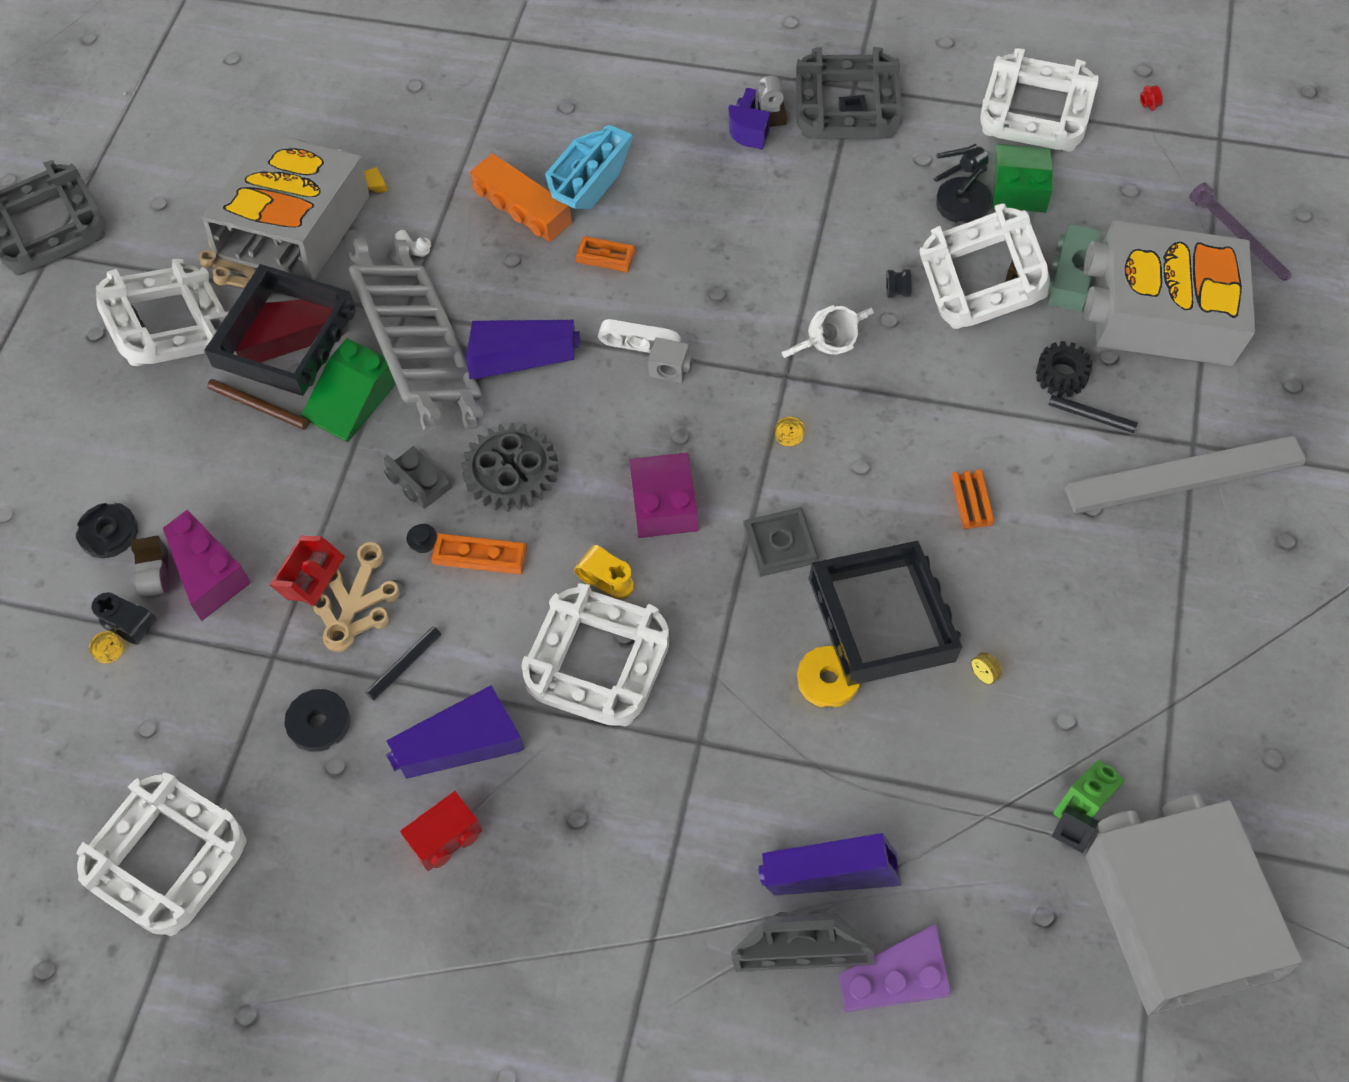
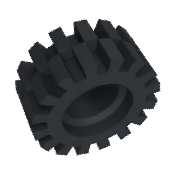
M1061 341L1060 346L1055 342L1051 344L1050 348L1048 346L1044 348L1036 369L1037 382L1041 381L1040 387L1042 389L1049 387L1047 393L1051 395L1053 391H1057V396L1062 397L1063 392H1066L1067 397H1071L1073 392L1077 395L1081 392V389L1086 387L1093 363L1092 360H1089L1090 354L1088 352L1083 354L1084 348L1082 346L1075 349L1076 343L1071 342L1070 346H1066V341ZM1057 364L1068 365L1075 373L1062 374L1056 371L1053 366Z

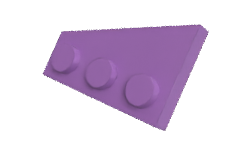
M936 924L875 955V965L853 966L840 973L838 977L845 1012L946 998L951 995Z

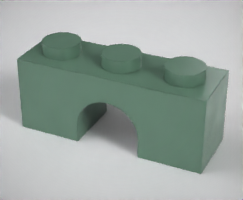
M1069 224L1066 235L1060 234L1056 250L1061 251V255H1055L1051 271L1056 272L1055 277L1050 276L1048 291L1051 295L1048 305L1082 312L1091 276L1085 275L1084 271L1077 269V267L1084 268L1088 246L1091 241L1100 242L1102 230Z

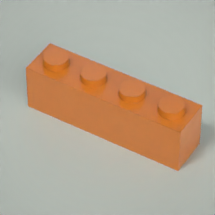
M490 154L470 171L472 188L478 196H484L490 200L497 209L504 210L510 214L517 223L526 225L536 236H541L551 242L572 223L570 206L553 199L548 190L495 154Z

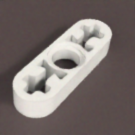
M612 319L604 320L598 333L599 340L606 345L648 353L651 352L655 337L677 342L681 341L680 335L670 329Z

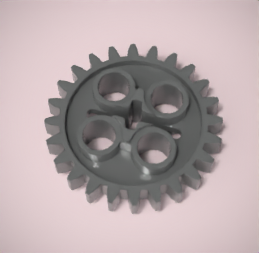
M511 423L509 430H505L503 425L499 424L498 432L488 428L489 436L477 435L479 444L469 443L471 452H464L466 461L461 463L463 468L462 476L464 482H466L468 492L473 493L475 500L481 498L485 507L492 502L496 511L501 504L505 505L507 512L510 511L511 505L516 504L518 510H522V503L525 501L528 505L533 506V497L543 500L542 490L550 492L552 490L550 482L557 481L555 473L559 471L557 453L554 451L553 443L547 442L545 434L538 436L537 428L527 432L526 424H523L519 430H516L514 423ZM508 483H513L511 486H504Z

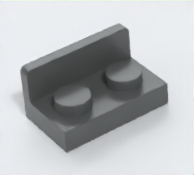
M414 446L395 460H392L388 455L383 458L386 467L384 473L389 481L394 485L398 483L403 488L402 491L408 500L412 503L417 501L424 509L452 488L450 481Z

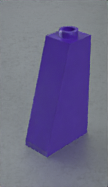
M574 320L472 321L466 353L469 379H478L574 360L575 348H580V331H575Z
M492 685L386 740L391 749V752L387 753L386 756L393 770L401 769L406 779L524 750L521 736Z
M883 833L762 853L763 865H759L761 884L774 896L901 886L897 852Z

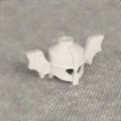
M834 305L824 308L816 312L815 316L811 319L808 329L810 339L781 353L786 358L812 345L818 351L826 354L838 355L854 348L853 344L858 336L857 323L874 314L872 308L858 314L844 306L834 307Z

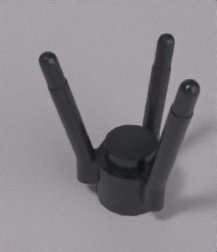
M977 144L937 153L936 157L938 159L962 154L963 156L960 164L936 176L934 181L938 182L961 169L965 172L973 173L958 190V194L962 195L980 174L987 171L988 154Z

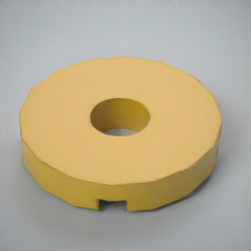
M833 646L817 647L808 652L799 663L797 672L799 690L806 700L818 707H841L850 702L859 690L860 684L847 685ZM831 671L837 675L838 679L833 683H825L820 678V675L823 672Z

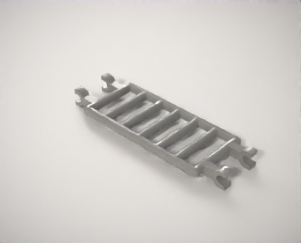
M354 239L353 243L356 251H350L349 256L356 265L349 267V274L403 401L416 404L420 413L423 431L435 430L434 419H440L441 413L437 407H434L433 402L457 401L463 413L462 418L465 428H477L476 417H482L484 413L482 408L476 405L475 400L480 399L482 393L476 380L469 379L466 357L426 269L423 266L413 265L406 240H395L394 244L397 252L390 253L391 260L397 265H373L368 254L366 240ZM363 276L417 277L421 285H366ZM371 296H426L430 305H375ZM380 317H435L439 326H384ZM444 337L448 346L393 347L389 338ZM454 358L457 367L402 369L398 359ZM463 379L467 389L411 391L407 380Z

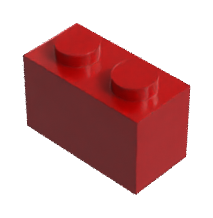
M456 791L450 793L400 830L405 842L427 872L432 868H439L450 860L452 853L461 847L466 848L477 840L478 834L482 832L477 818Z

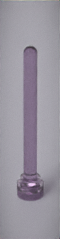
M1206 182L1201 183L1192 191L1189 199L1196 206L1207 207L1239 239L1249 240L1250 250L1281 280L1287 281L1290 279L1291 272L1215 200L1214 190Z

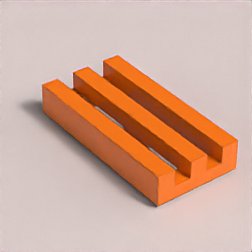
M583 236L575 258L576 263L629 272L636 249L635 245Z
M982 469L975 470V473H970V470L964 471L961 475H958V472H952L951 482L962 528L993 526L994 518ZM972 481L976 482L984 519H981ZM962 482H965L974 518L973 521H969L961 488Z

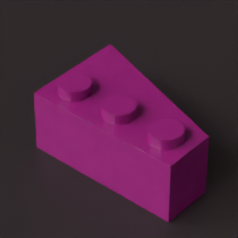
M188 510L163 527L189 602L201 621L251 583L242 566Z

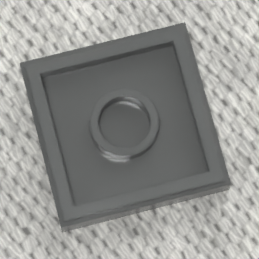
M802 507L743 520V526L759 577L812 565V562L819 561Z

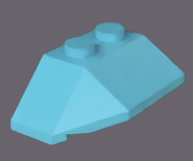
M608 125L603 127V130L591 132L574 139L545 173L552 198L575 209H592L620 175L633 135Z

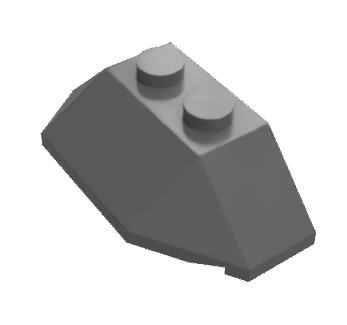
M814 910L806 915L779 912L774 916L765 917L731 952V960L735 972L875 965L873 944L839 915L825 910Z

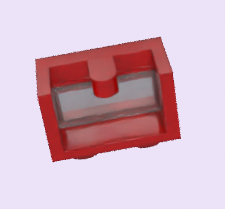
M301 535L269 586L287 600L303 601L314 607L345 556L322 536Z

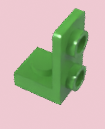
M1097 760L1071 786L1053 814L1061 819L1068 805L1094 818L1101 807L1122 786L1125 779L1114 768Z

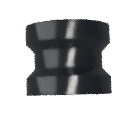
M903 269L902 272L887 270V298H894L896 295L911 297L912 278L910 269Z

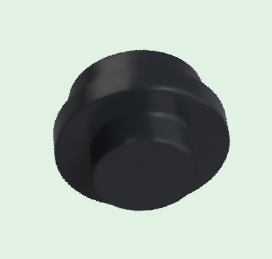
M418 524L408 531L406 540L408 546L413 551L427 553L434 548L437 534L432 526Z

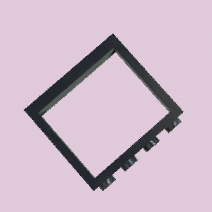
M259 264L204 351L214 368L304 396L307 389L314 384L316 374L321 366L328 361L333 346L336 342L340 341L348 321L353 319L356 306L351 292ZM273 291L333 309L294 373L233 354Z
M919 541L812 562L808 579L848 686L956 662L963 648L959 640L961 633L955 630L953 626L951 609L947 603L944 604L941 597L939 580L937 577H933L930 570L929 556H924ZM907 566L939 646L863 663L833 582Z

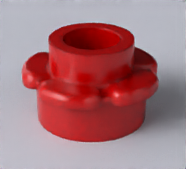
M1157 85L1145 86L1143 92L1140 93V101L1144 108L1149 107L1151 111H1154L1155 107L1162 105L1163 97Z

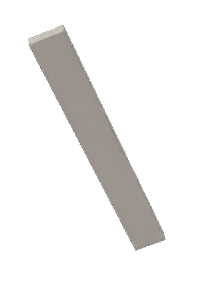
M1295 435L1067 483L1065 492L1074 514L1302 466L1307 459Z

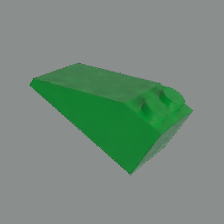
M996 144L992 208H995V205L1005 204L1006 208L1047 213L1052 193L1053 178L1050 148Z
M346 338L330 356L301 417L308 419L310 423L348 443L396 385L385 357Z

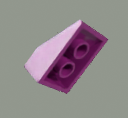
M688 452L629 459L638 538L697 532L698 513Z

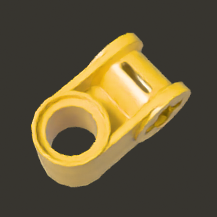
M593 545L574 568L575 574L582 581L600 589L612 598H627L634 590L629 564L611 555L598 545Z

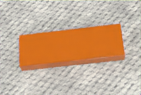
M438 533L431 561L433 565L522 575L527 544Z

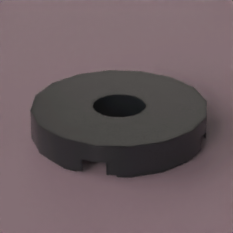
M954 177L945 181L940 186L936 196L938 211L943 217L955 223L958 220L964 221L965 224L984 217L991 203L990 191L986 185L976 179L962 195H959L958 190L970 177ZM966 198L970 202L961 203L957 199Z
M121 503L97 504L80 517L77 524L76 539L84 552L92 557L103 559L115 557L131 546V540H134L138 533V522L131 510ZM114 525L109 533L100 534L103 527Z
M312 689L300 694L291 702L285 713L284 726L287 735L298 748L309 752H321L329 749V746L334 743H339L344 738L350 725V713L345 701L337 693L327 689ZM317 714L326 716L322 725L318 727L310 726V720L313 716Z

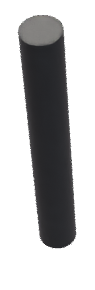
M1053 394L1048 404L1049 406L1131 433L1135 432L1138 422Z
M432 626L365 691L367 696L373 701L378 698L442 635L440 631Z

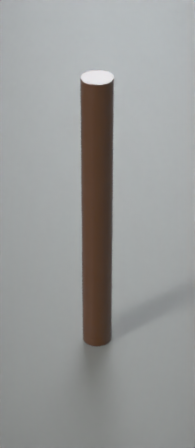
M210 379L207 384V388L302 430H305L309 425V420L220 381Z

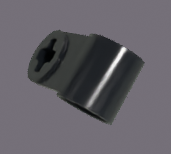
M110 592L99 594L91 604L94 615L99 618V622L104 629L119 635L134 645L140 643L157 620L154 614L143 606L133 604Z

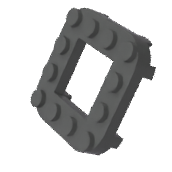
M822 47L812 49V54L798 59L796 65V121L802 131V135L805 138L819 139L893 137L901 122L903 105L901 104L899 59H893L891 56L884 54L881 47H873V55H822ZM822 81H873L874 111L824 112Z
M53 160L43 163L46 171L0 190V260L5 267L12 270L16 275H23L27 271L39 268L84 248L95 241H99L105 236L104 219L77 168L72 163L64 165L55 164ZM60 194L74 222L23 243L10 215Z

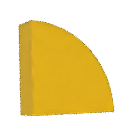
M377 167L364 171L368 190H374V193L388 191L386 183Z

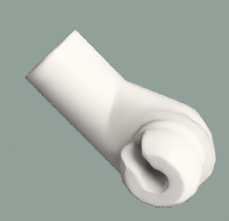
M400 230L395 234L396 240H406L409 247V255L424 257L429 254L431 247L429 239L424 237L422 240L420 237L416 242L412 241L405 230Z

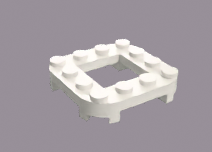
M1015 49L1014 54L1003 57L998 56L995 59L989 85L983 99L980 114L982 132L987 136H995L1001 139L1064 150L1066 152L1074 151L1076 146L1083 140L1098 84V75H1094L1085 67L1086 62L1079 59L1076 60L1075 67L1026 58L1024 57L1025 49ZM1021 83L1067 92L1068 95L1061 121L1055 122L1010 113L1009 108L1016 84Z
M1005 204L995 205L996 213L943 232L941 226L932 229V235L925 241L923 247H920V256L939 313L952 328L959 329L972 326L1030 306L1048 296L1050 276L1047 262L1043 257L1033 231L1030 217L1025 210L1020 211L1014 208H1006ZM1005 240L1019 278L964 296L952 259Z
M172 259V268L120 276L118 270L114 269L108 271L107 278L103 279L99 285H96L97 308L116 348L132 366L154 364L204 354V349L228 314V312L224 311L209 283V272L204 267L198 269L194 266L183 264V259ZM182 294L197 323L196 326L149 335L146 327H141L130 305L131 303Z
M578 583V587L567 589L559 595L555 593L549 601L550 609L528 657L524 656L522 661L523 677L528 693L543 704L606 725H630L644 709L669 648V629L665 619L659 613V609L653 605L648 604L647 608H643L591 591L588 584ZM580 623L635 640L616 686L613 685L612 690L558 672Z
M163 772L162 775L150 776L141 781L137 778L128 786L132 792L91 843L87 845L82 842L76 853L79 856L77 871L78 880L83 886L149 932L173 936L195 918L237 863L247 839L242 827L228 810L221 809L179 782L175 776ZM160 813L168 816L206 841L205 845L165 896L157 893L118 867Z

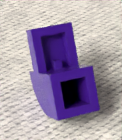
M746 88L743 98H738L737 105L729 104V133L737 143L763 150L770 131V112L757 110L756 89Z

